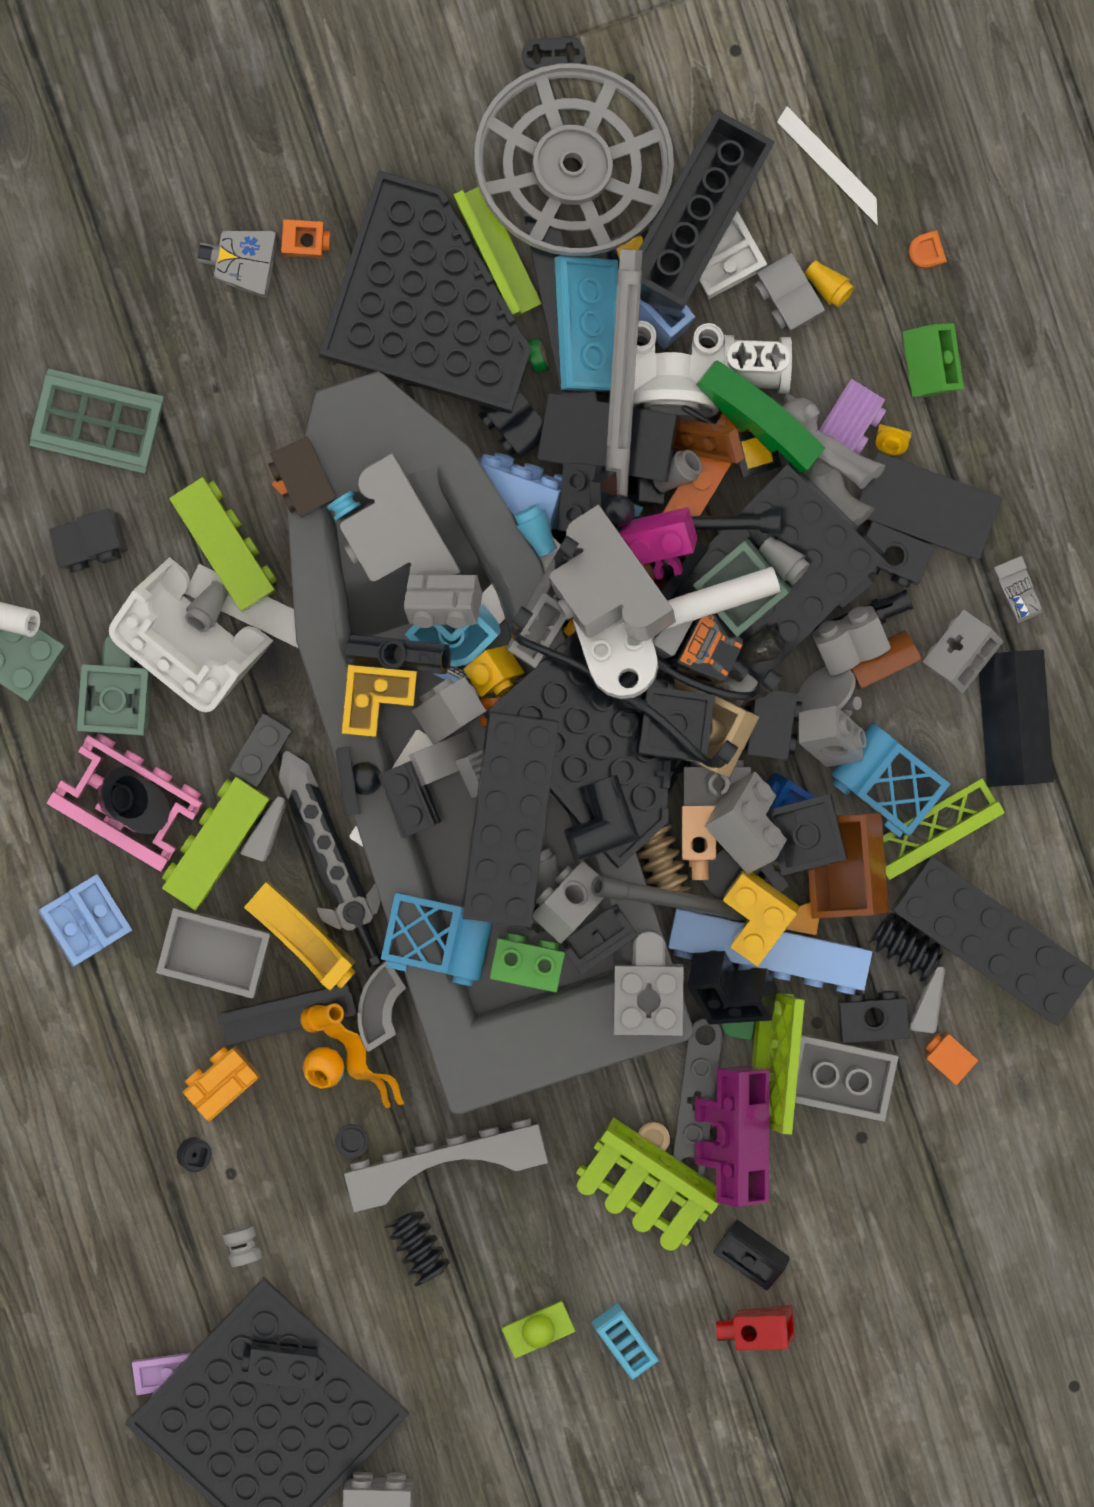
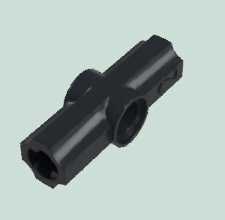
M351 634L345 649L348 664L437 674H446L451 665L452 654L448 644ZM398 646L402 650V658L399 662L394 658V652Z

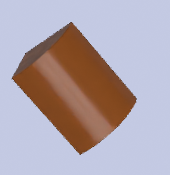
M905 630L887 638L891 649L872 660L860 662L851 669L855 675L858 689H862L922 660L916 646Z

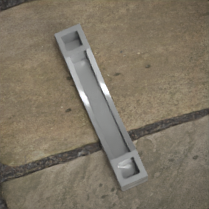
M524 1118L511 1122L512 1128L499 1131L498 1126L479 1130L480 1136L467 1139L466 1134L448 1138V1144L435 1147L434 1142L416 1146L414 1147L415 1153L402 1155L400 1150L382 1155L383 1161L370 1164L369 1159L352 1162L350 1163L351 1169L346 1170L344 1176L353 1211L358 1212L386 1205L394 1193L410 1178L429 1167L443 1162L461 1159L484 1160L503 1165L514 1171L547 1164L548 1156L539 1121L531 1123L530 1118Z

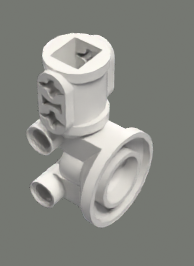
M639 321L637 342H641L645 346L637 345L634 408L679 415V418L697 420L682 411L681 407L687 405L707 418L716 415L718 407L696 385L716 360L747 379L759 389H777L778 394H789L792 371L791 337H780L779 341L735 340L734 335H723L718 326L707 323L702 324L696 329L689 354L677 352L655 353L656 331L654 327L645 321ZM702 344H705V345L710 346L711 348H709V349H708V348H704V347L701 346V345H702Z

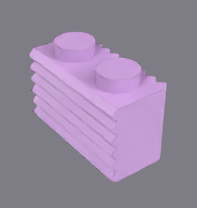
M851 379L819 431L834 437L853 452L860 454L869 439L864 436V433L870 424L876 427L886 412L881 407L885 399Z

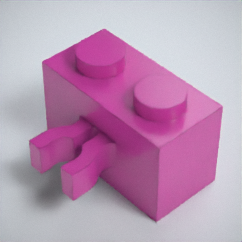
M689 507L634 519L630 524L622 527L620 531L621 537L641 565L651 562L656 563L654 567L656 580L662 579L664 576L662 568L664 559L667 560V564L673 567L675 576L680 575L683 568L678 556L694 553L698 538Z

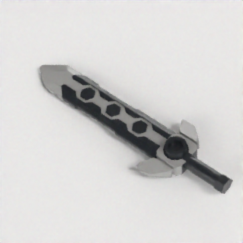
M285 751L282 756L278 778L292 811L299 821L332 904L337 908L336 911L317 908L319 916L323 922L339 930L342 928L349 931L355 929L367 957L366 962L369 968L384 962V960L381 959L382 954H379L367 926L374 918L373 915L378 913L381 904L376 884L373 885L366 895L367 898H365L364 891L347 851L344 850L327 811L325 800L310 765L291 752Z

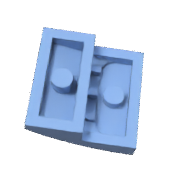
M98 874L38 910L72 967L132 931Z

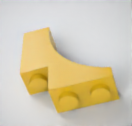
M269 881L265 882L245 905L244 908L277 936L327 989L331 990L335 985L341 989L355 974L356 971L351 967L356 961L327 936L328 932Z

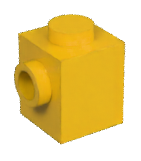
M507 645L485 650L463 668L481 697L491 694L499 697L513 687L512 683L525 674L514 655L506 650Z

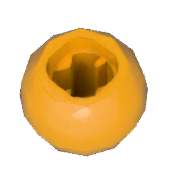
M318 1047L307 1054L302 1069L310 1085L325 1089L331 1088L341 1081L345 1065L342 1057L336 1050L329 1047Z

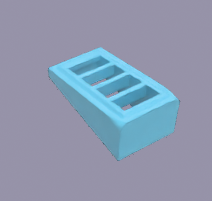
M618 1303L592 1321V1325L632 1380L659 1361ZM626 1329L630 1331L615 1343L612 1341ZM636 1340L638 1342L625 1353L622 1354L620 1352L633 1341ZM641 1351L646 1353L632 1365L628 1363L630 1359Z

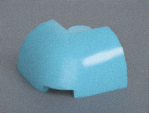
M483 604L479 608L477 625H466L463 628L434 624L429 628H420L413 625L405 635L411 641L448 644L452 654L450 666L457 667L466 666L476 659L500 634L501 629L493 614Z

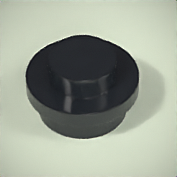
M352 1124L342 1127L335 1138L338 1152L347 1158L361 1156L366 1151L369 1142L365 1130L358 1125Z

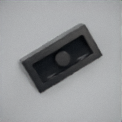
M739 1220L732 1224L713 1251L714 1254L766 1291L784 1272L790 1260L787 1254Z

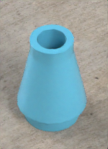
M539 504L530 506L514 516L517 521L515 526L536 550L539 557L545 556L557 549L546 511L541 510Z

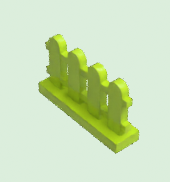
M614 1117L607 1125L601 1139L594 1146V1149L598 1152L588 1167L581 1164L576 1171V1174L581 1176L577 1183V1188L581 1194L592 1195L599 1188L608 1194L605 1200V1208L610 1213L618 1214L623 1211L625 1206L636 1213L632 1224L637 1231L647 1232L653 1225L664 1231L660 1238V1243L664 1249L669 1251L677 1249L681 1243L687 1247L692 1239L688 1233L697 1220L701 1219L705 1222L709 1214H712L719 1205L716 1202V1185ZM617 1163L626 1170L616 1185H613L605 1177L614 1164ZM644 1181L654 1189L642 1204L634 1199L633 1195ZM672 1200L680 1205L681 1208L671 1222H669L660 1215Z

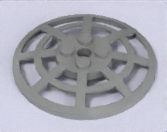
M579 63L555 64L540 67L521 75L508 84L493 99L484 113L477 131L474 147V170L479 191L487 207L499 223L515 237L532 247L549 253L565 256H591L609 252L627 244L640 235L654 221L665 203L672 183L674 169L673 146L668 128L660 112L648 96L633 83L614 72L597 66ZM579 78L603 84V87L595 103L578 98L555 100L549 80ZM536 85L542 104L525 113L513 129L496 118L499 111L514 96L526 88ZM615 91L626 96L641 110L650 122L653 130L634 137L625 122L614 112L607 109ZM559 110H579L588 112L590 115L584 126L563 125ZM545 115L550 131L538 143L522 134L532 122ZM602 119L616 129L624 142L608 147L604 139L596 133ZM490 130L506 140L503 154V174L505 179L487 182L484 174L483 154L486 137ZM659 143L662 174L659 190L655 194L638 188L642 172L640 150ZM515 146L533 156L532 172L514 176L513 154ZM630 155L631 159L629 184L611 178L613 160ZM567 158H575L581 163V169L576 172L568 171L564 167L563 161ZM538 185L541 191L549 197L542 212L527 201L520 189ZM604 190L622 196L621 200L611 210L601 216L598 215L592 200L598 197ZM510 192L520 208L531 218L537 220L530 235L519 230L505 217L496 205L492 195ZM632 200L651 206L645 217L633 229L615 240H610L603 225L617 218L630 205ZM562 203L579 205L586 220L570 222L558 220L554 217ZM549 227L565 231L591 230L597 246L568 248L551 245L542 240Z

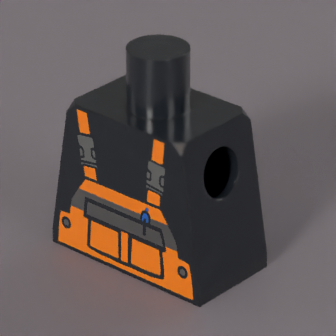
M715 614L693 620L675 655L666 658V661L671 663V667L709 685L723 683L727 677L739 683L746 677L749 671V665L737 658L743 646V640L739 636L737 637Z

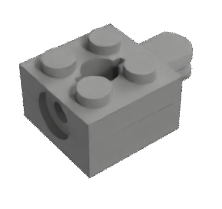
M642 932L634 939L632 964H614V1035L683 1036L684 967L680 964H665V941L656 932Z

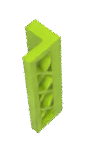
M479 187L466 193L461 190L453 194L455 202L490 275L514 319L542 306L506 228L499 223L487 207Z
M983 778L931 808L924 819L933 815L932 822L928 823L923 820L920 822L921 825L930 827L927 841L920 845L908 842V835L905 833L903 840L893 838L897 835L892 831L883 835L884 843L888 840L901 843L898 857L887 864L885 863L886 878L888 880L1005 813L999 801L994 799ZM980 788L989 805L978 811L964 808L968 794ZM962 798L960 807L951 805L955 801ZM945 807L959 810L956 823L949 828L936 825L938 813ZM963 811L971 813L970 816L961 820ZM915 817L906 821L904 824L908 826ZM934 828L944 830L933 836ZM906 845L915 847L904 853Z

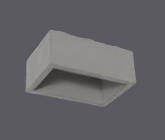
M175 907L172 910L156 973L254 999L257 996L273 933L261 928Z

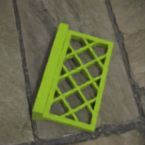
M776 992L772 1021L755 1022L751 1066L770 1069L769 1129L781 1134L792 1135L805 1000L794 997V994Z

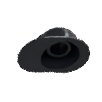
M118 767L110 771L104 778L102 785L98 786L96 790L99 794V805L103 813L107 817L121 822L133 831L141 834H154L161 830L168 822L170 809L164 792L155 784L127 767Z

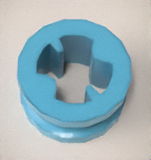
M353 491L345 493L327 506L329 511L335 512V521L346 517L361 506L359 501L353 500Z

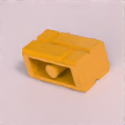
M224 1046L209 1059L214 1065L205 1073L199 1068L184 1081L189 1087L183 1091V1094L208 1122L261 1076L236 1046L229 1051Z

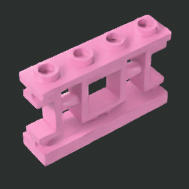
M99 732L96 737L87 735L83 746H81L78 752L91 759L92 762L77 787L61 780L58 788L52 793L46 804L160 872L165 871L177 848L163 839L179 813L191 820H195L199 810L205 803L199 799L201 793L187 784H184L182 788L170 782L173 776L158 767H155L152 771L143 766L144 759L127 749L125 754L116 750L113 748L116 742ZM94 747L133 769V771L148 781L155 782L190 803L189 808L176 802L169 813L168 822L159 830L152 843L164 849L162 853L123 831V828L127 826L107 816L103 819L66 797V794L70 793L76 798H80L88 784L95 789L102 785L104 778L95 772L104 758L93 752ZM98 802L95 809L103 813Z

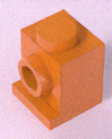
M283 219L281 247L283 257L323 259V251H330L331 231H325L324 222ZM306 235H310L314 239L313 244L309 247H305L301 243L302 238Z

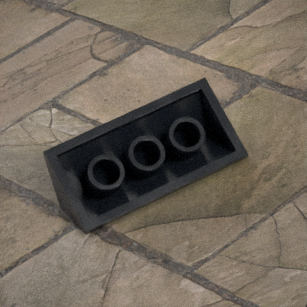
M1044 650L994 653L978 674L987 787L1054 782Z

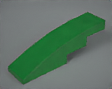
M718 360L712 363L696 383L740 432L749 429L770 453L779 450L800 474L808 471L825 449L799 421L776 401Z

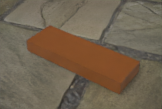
M679 418L673 452L691 450L698 457L734 464L744 459L737 428Z

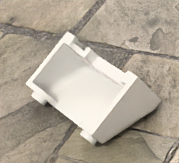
M169 557L132 591L111 622L109 635L118 647L199 711L210 712L238 684L266 652L273 640L261 630L251 626L243 627L234 637L217 622L214 627L209 628L206 632L199 631L189 625L185 620V615L187 614L186 608L192 602L185 598L184 594L189 588L190 579L187 572Z

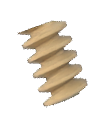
M668 825L660 829L642 846L644 850L637 857L638 859H647L649 861L641 868L642 872L653 873L646 880V884L656 885L657 888L683 892L692 887L681 886L688 879V875L677 874V871L684 866V863L672 860L680 853V850L668 847L676 840L675 836L664 835L672 827Z

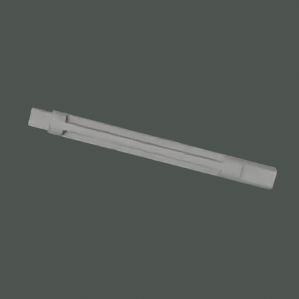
M620 249L605 470L616 472L617 494L625 496L628 493L642 279V250Z

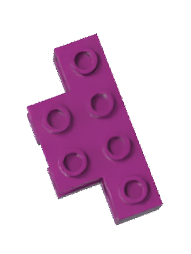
M749 1065L717 1069V1099L709 1097L695 1098V1121L712 1123L711 1126L717 1129L716 1141H695V1164L716 1169V1202L736 1207L769 1203L770 1069Z

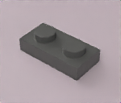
M263 713L229 771L252 785L259 787L293 730Z

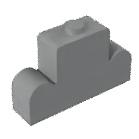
M389 452L364 467L359 474L358 486L365 497L374 499V501L340 521V529L349 543L344 548L354 564L360 562L371 581H377L407 563H410V575H456L460 573L457 563L393 452Z
M599 505L569 524L566 530V537L569 536L579 543L572 554L574 558L550 573L553 590L560 599L556 602L557 606L567 620L572 617L587 638H592L623 618L628 635L636 640L650 639L676 623L673 608Z

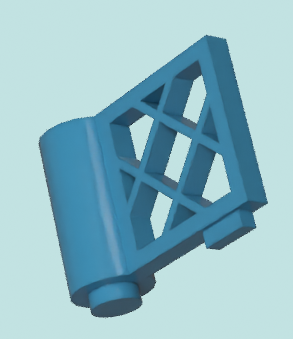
M871 723L864 731L866 747L863 748V761L838 765L831 773V776L835 778L832 785L846 796L853 792L877 812H881V815L887 819L884 826L898 837H901L903 833L910 836L950 786V783L900 745L884 730ZM898 753L910 761L911 775L892 777L891 762ZM915 766H917L924 773L916 774ZM887 769L888 778L879 779ZM931 777L940 786L932 796L918 798L916 778ZM912 779L914 798L895 800L893 781ZM888 782L891 801L877 803L867 793L875 783ZM927 801L920 810L919 802ZM914 802L916 816L906 826L897 819L896 804ZM891 805L892 814L882 806Z
M395 893L381 959L387 961V968L407 972L409 965L453 975L452 982L472 986L474 980H481L493 923L462 919V907ZM402 901L415 904L422 915L407 926H405L399 916ZM422 906L431 907L433 909L425 913ZM438 910L453 912L450 927L438 933L429 916ZM425 920L434 937L418 946L409 929ZM398 922V924L401 927V930L395 933L396 925ZM405 933L414 950L404 957L390 954L393 940ZM448 933L447 942L445 944L441 937ZM437 940L444 950L442 965L429 963L421 950ZM417 953L422 961L411 959L410 957Z

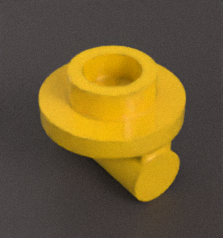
M879 424L876 434V446L886 455H901L908 449L912 432Z

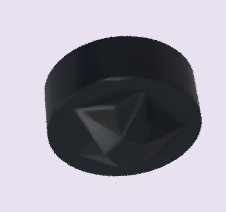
M197 1137L184 1140L177 1150L178 1163L190 1172H199L205 1169L212 1156L210 1146Z

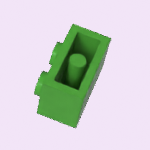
M954 323L931 324L902 332L912 398L937 396L964 389Z
M506 932L505 938L498 937L490 979L557 993L565 950L559 949L560 943L543 939L539 940V945L526 943V936Z

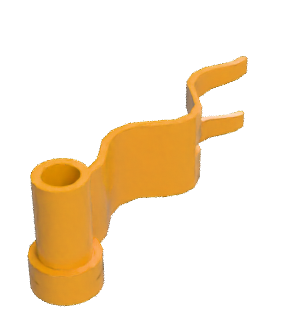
M339 1004L313 1005L303 1010L301 1024L306 1031L311 1033L324 1031L328 1036L338 1039L344 1044L347 1051V1071L351 1077L356 1080H368L375 1083L380 1090L383 1105L385 1108H390L391 1104L388 1100L387 1088L384 1081L380 1078L384 1079L391 1086L396 1102L399 1105L404 1104L395 1078L387 1074H375L368 1069L366 1065V1048L361 1036L347 1030L340 1023L343 1020L344 1011Z

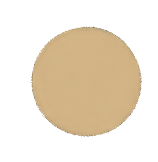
M651 1121L643 1124L638 1130V1134L665 1151L668 1148L670 1135L663 1124Z

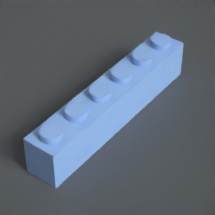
M675 908L667 945L668 948L674 949V956L692 959L693 953L712 950L725 951L731 962L739 963L738 970L767 968L771 970V977L790 981L791 975L804 978L803 984L823 988L824 982L837 985L835 991L855 995L856 989L865 990L873 953L869 949L784 931L757 967L730 947L733 938L745 922L731 921V919Z

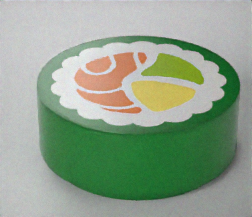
M536 338L528 341L531 347L529 359L534 371L540 373L549 370L547 354L541 339Z

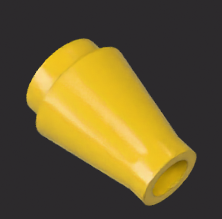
M817 260L804 273L828 305L834 304L837 308L840 307L854 290V286L850 284L848 277L822 265Z

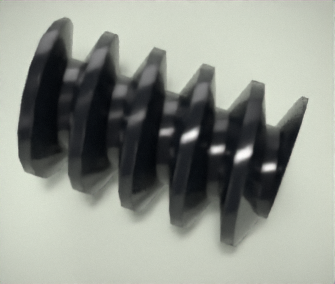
M894 913L888 914L876 929L869 943L874 940L877 941L875 949L877 953L887 947L886 959L888 960L898 955L897 966L899 968L909 962L908 974L912 975L916 971L921 970L919 981L924 982L935 969L943 953L939 955L940 944L936 942L928 947V936L924 935L916 940L918 929L912 928L905 933L907 922L902 920L894 925L896 915Z
M424 1211L410 1212L384 1227H395L396 1229L389 1237L390 1240H402L396 1248L397 1252H408L402 1263H414L408 1274L409 1276L420 1275V1278L414 1284L415 1287L443 1273V1270L449 1264L448 1258L437 1259L443 1252L441 1246L431 1247L437 1240L436 1235L425 1236L431 1228L430 1223L419 1224L425 1216Z

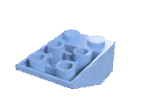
M495 453L494 456L483 454L482 458H477L514 516L530 506L539 504L541 510L546 511L550 529H558L562 475L554 474V477L543 474L544 469L542 467L525 463L523 467L513 463V457L502 453Z

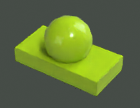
M562 1300L501 1327L515 1359L538 1348L546 1347L550 1343L576 1332Z

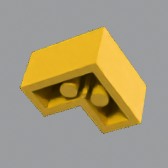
M348 665L342 734L377 737L380 703L414 706L417 672Z
M742 870L723 898L726 904L747 918V921L733 938L730 947L758 967L797 915L799 905L755 873L751 872L747 875Z

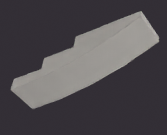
M554 557L526 609L534 614L520 633L525 638L548 648L566 620L557 606L556 602L560 599L555 594L550 580V573L555 570ZM512 638L506 649L533 668L537 667L544 656L520 645Z

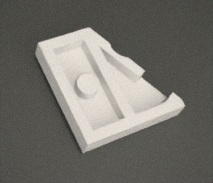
M738 211L699 279L708 299L768 267Z

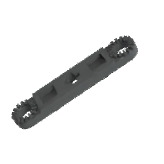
M700 1018L692 1024L694 1033L687 1042L673 1157L680 1162L686 1157L695 1159V1141L709 1140L711 1123L695 1121L693 1105L687 1102L688 1097H694L696 1091L701 1092V1097H715L722 1031L718 1024L709 1025L705 1018ZM704 1025L712 1027L715 1031L714 1040L708 1044H702L696 1039L697 1029ZM698 1165L697 1173L703 1176L705 1166Z

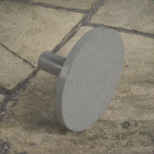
M825 666L815 671L806 679L798 692L796 700L802 702L801 712L836 705L849 717L852 715V710H859L862 706L861 698L852 696L856 683L852 670L830 676Z

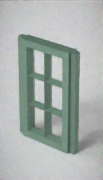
M48 368L29 446L146 474L165 397ZM55 389L82 395L77 413L51 407ZM89 397L115 403L111 421L84 415ZM122 405L148 412L144 429L118 423ZM50 413L75 419L72 437L45 431ZM82 422L108 427L109 432L106 444L101 445L80 440L79 435ZM116 430L141 435L142 440L139 452L133 453L113 448Z

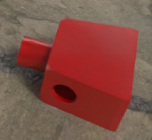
M792 1305L738 1310L733 1320L716 1322L717 1340H735L736 1350L789 1349L795 1339ZM747 1325L753 1326L757 1333L750 1332Z

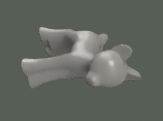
M786 394L784 396L785 404L782 408L799 421L825 447L808 471L803 473L859 526L867 520L875 508L858 501L850 495L845 488L841 473L852 480L860 489H863L872 479H877L883 473L885 465L853 452L834 437L819 431L817 420L820 411L817 406L807 398H794L790 394Z

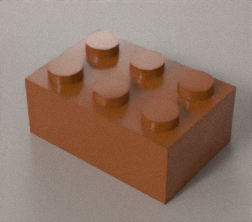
M881 812L837 815L848 860L808 871L812 919L870 916L888 913L889 903Z

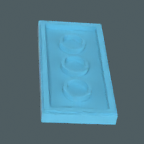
M565 255L555 257L561 390L610 393L618 260Z

